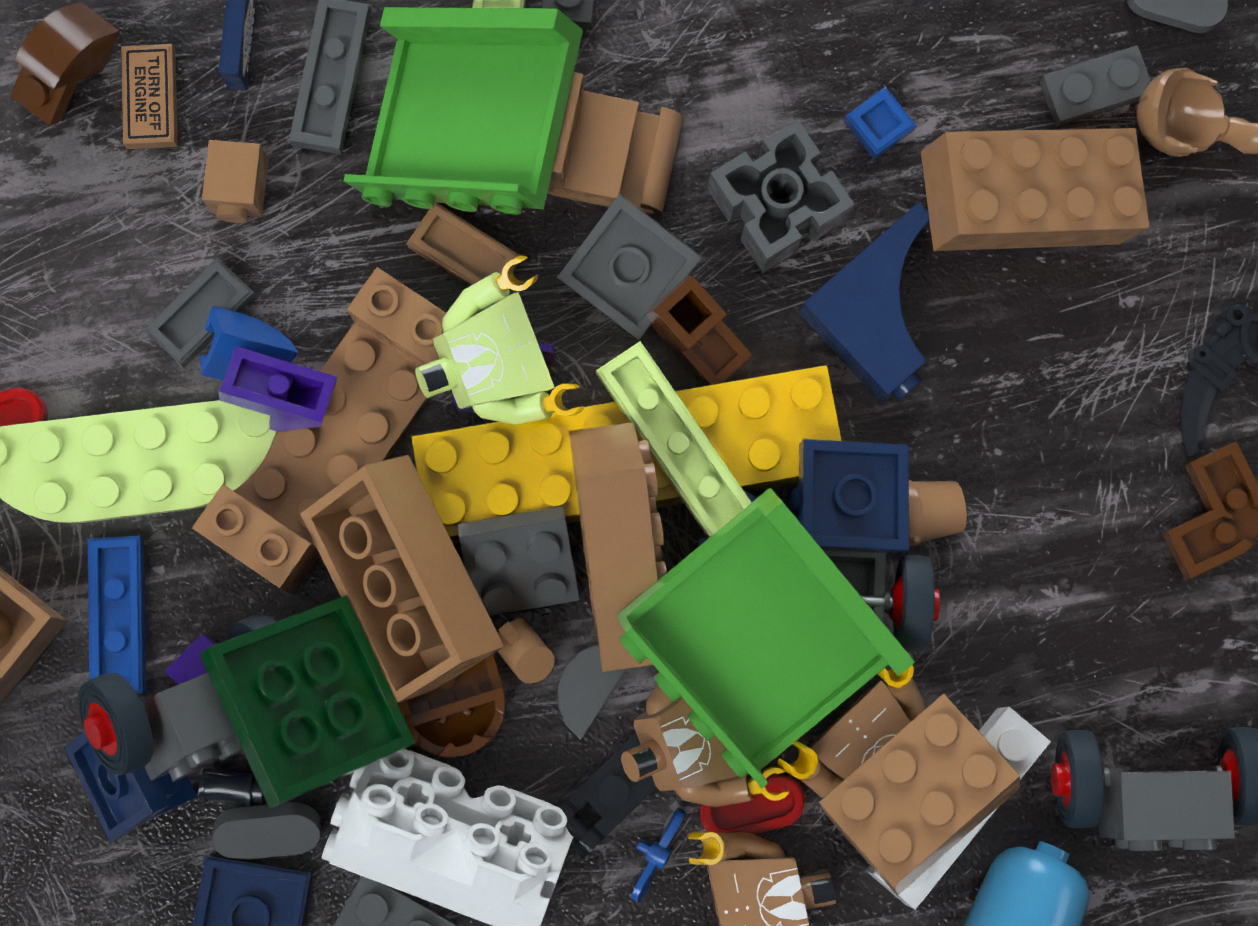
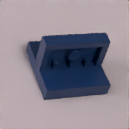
M803 439L799 443V486L788 494V509L794 516H798V521L822 550L881 553L907 552L909 550V444Z
M85 732L65 747L110 843L130 834L144 823L179 808L198 797L188 776L173 782L170 774H166L150 781L145 767L125 775L118 776L112 774L95 755Z

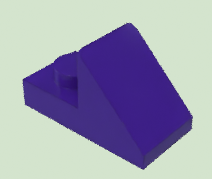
M235 346L219 390V401L270 415V430L276 432L321 427L337 382V377Z

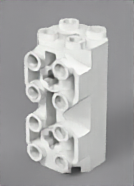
M406 749L354 771L350 782V787L355 788L354 792L351 795L342 793L337 802L331 824L340 828L339 830H332L325 845L322 859L329 861V864L492 926H541L574 837L566 828L567 817L562 809L543 800L499 785L488 788L484 796L477 798L469 797L464 789L465 778L458 769Z

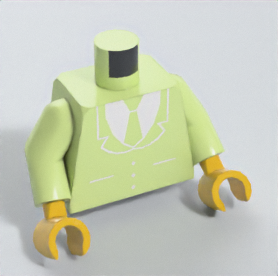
M517 256L505 264L502 275L497 272L492 273L464 289L442 319L444 333L433 339L439 359L415 369L418 384L426 398L452 390L460 409L472 407L480 418L512 425L550 418L553 411L561 416H574L583 411L584 406L570 410L563 406V393L569 389H578L580 386L577 384H560L554 387L519 292L509 295V289L522 291L537 281L538 275L530 278L527 282H521L514 277L513 268L515 264L522 262L528 257ZM550 389H553L550 395L547 392H545Z

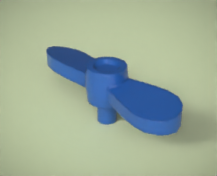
M680 808L676 809L660 842L654 841L651 845L643 840L639 841L636 849L647 854L645 860L649 863L630 896L631 899L640 902L645 896L657 868L664 869L673 851L667 846L680 826L686 811Z

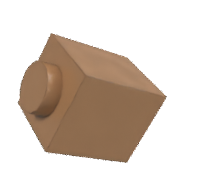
M209 140L202 201L211 213L216 214L217 219L226 222L243 223L247 221V216L262 218L269 159L260 144Z

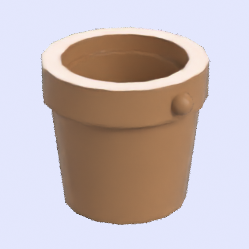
M909 479V547H915L920 545L921 542L964 531L967 520L966 503L959 483L956 481H911Z

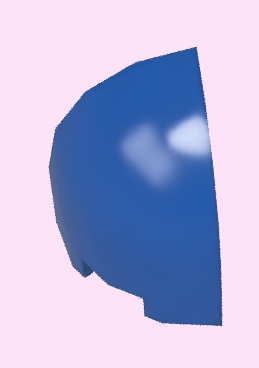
M212 306L204 330L213 332L214 335L208 354H202L200 358L202 376L223 380L235 346L290 363L299 352L286 336L267 323L239 312Z

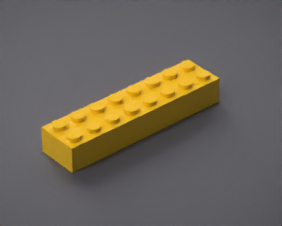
M827 365L675 391L738 484L747 492L799 484V443L803 439L842 441ZM616 402L584 407L581 413L574 416H561L553 412L550 418L518 425L494 422L412 436L411 438L417 473L452 543H459L458 524L559 506L564 508L566 524L580 522L569 431L629 423ZM636 433L637 438H638V441H642V440L640 439V437L638 436V434ZM651 455V463L655 465L658 484V496H655L656 508L684 504Z

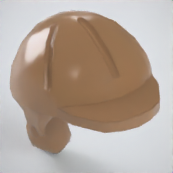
M1189 68L1168 69L1156 76L1139 98L1140 103L1137 105L1136 110L1137 124L1144 138L1151 146L1171 157H1181L1191 153L1203 152L1216 141L1230 144L1244 154H1258V123L1225 115L1222 96L1212 87L1218 85V81L1198 74Z

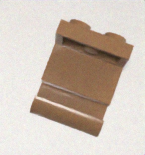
M574 72L547 193L561 198L610 207L617 196L621 194L647 215L662 216L683 116L666 107H661L660 116L639 112V102L584 91L583 74Z

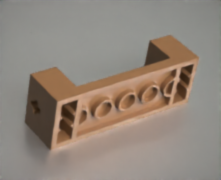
M376 267L347 308L354 324L320 371L337 377L322 426L278 431L265 459L258 469L235 492L222 484L192 527V529L262 577L292 595L320 557V553L300 513L364 465L387 460L430 399L426 398L421 391L415 369L439 359L433 339L444 333L442 319L446 312L378 267Z

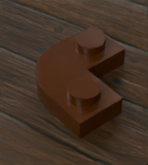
M1237 441L1185 465L1208 511L1162 533L1185 580L1198 576L1242 555L1253 546L1252 542L1258 534V482Z

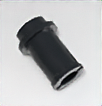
M211 767L203 769V776H200L198 793L200 801L245 804V807L267 804L252 769L249 772L218 770Z

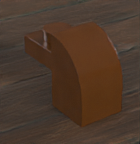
M81 1L53 11L34 27L20 46L14 60L22 68L10 97L49 126L62 121L78 81L103 72L120 31Z
M692 275L685 277L647 312L651 325L673 353L677 352L707 386L723 383L752 356L750 351L722 321L727 314Z

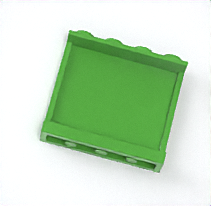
M384 7L380 27L394 36L397 42L366 175L345 174L343 182L362 192L361 198L364 201L379 206H391L393 200H403L411 206L423 209H432L435 203H446L448 206L458 210L475 212L478 205L490 206L499 212L514 215L521 214L522 208L544 209L583 30L559 9Z
M771 488L766 490L617 614L625 632L619 637V640L639 664L645 659H649L659 671L653 678L663 692L674 703L682 697L693 709L687 716L700 734L707 741L716 736L726 747L721 755L731 769L741 779L749 773L761 788L768 784L761 769L887 665L899 676L915 663Z

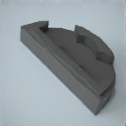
M598 644L580 651L565 666L558 684V708L565 725L580 740L627 670L620 669L602 672Z

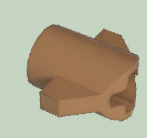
M522 617L516 618L511 622L508 621L498 629V635L504 647L497 652L518 679L524 683L531 684L539 682L548 676L554 666L555 657Z

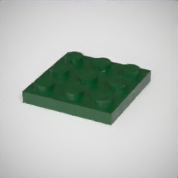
M347 595L208 647L200 654L270 809L404 750L415 743Z

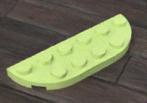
M219 400L0 426V498L13 508L27 515L58 523H87L208 506L222 484L235 492L239 486L248 480L265 459L277 432L270 430V415Z

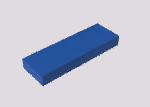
M141 536L88 538L89 680L103 674L117 673L131 685L136 694H147L144 538Z

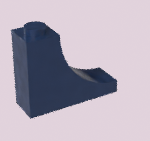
M919 202L803 303L799 313L881 404L892 394L898 400H901L922 381L917 372L926 362V359L913 343L905 326L899 293L900 276L907 252L930 223L929 213Z

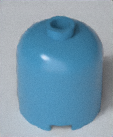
M1039 841L1036 850L1025 847L1006 849L998 854L990 865L963 926H1082L1090 899L1088 884L1079 871L1066 864L1070 854L1053 845Z

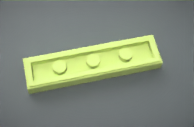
M641 341L596 370L597 376L629 423H634L635 431L642 441L648 440L651 455L708 538L752 503Z

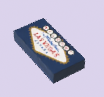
M226 0L218 71L229 89L247 91L257 0Z

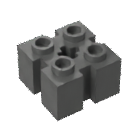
M798 119L763 140L759 158L752 162L745 151L710 173L709 193L729 223L739 217L745 223L741 241L762 273L795 254L802 239L801 235L806 231L812 240L816 241L848 221L855 205L833 171L821 177L816 170L821 153ZM777 191L779 197L787 193L790 196L788 203L780 204L771 199L772 192Z

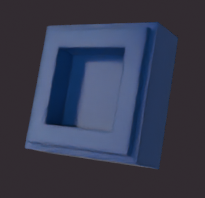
M886 87L847 114L844 119L846 125L874 160L912 133L917 126Z

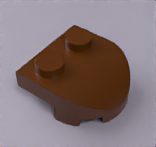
M494 653L441 687L398 703V707L413 736L415 744L427 752L438 756L461 757L476 752L495 737L506 715L507 698Z

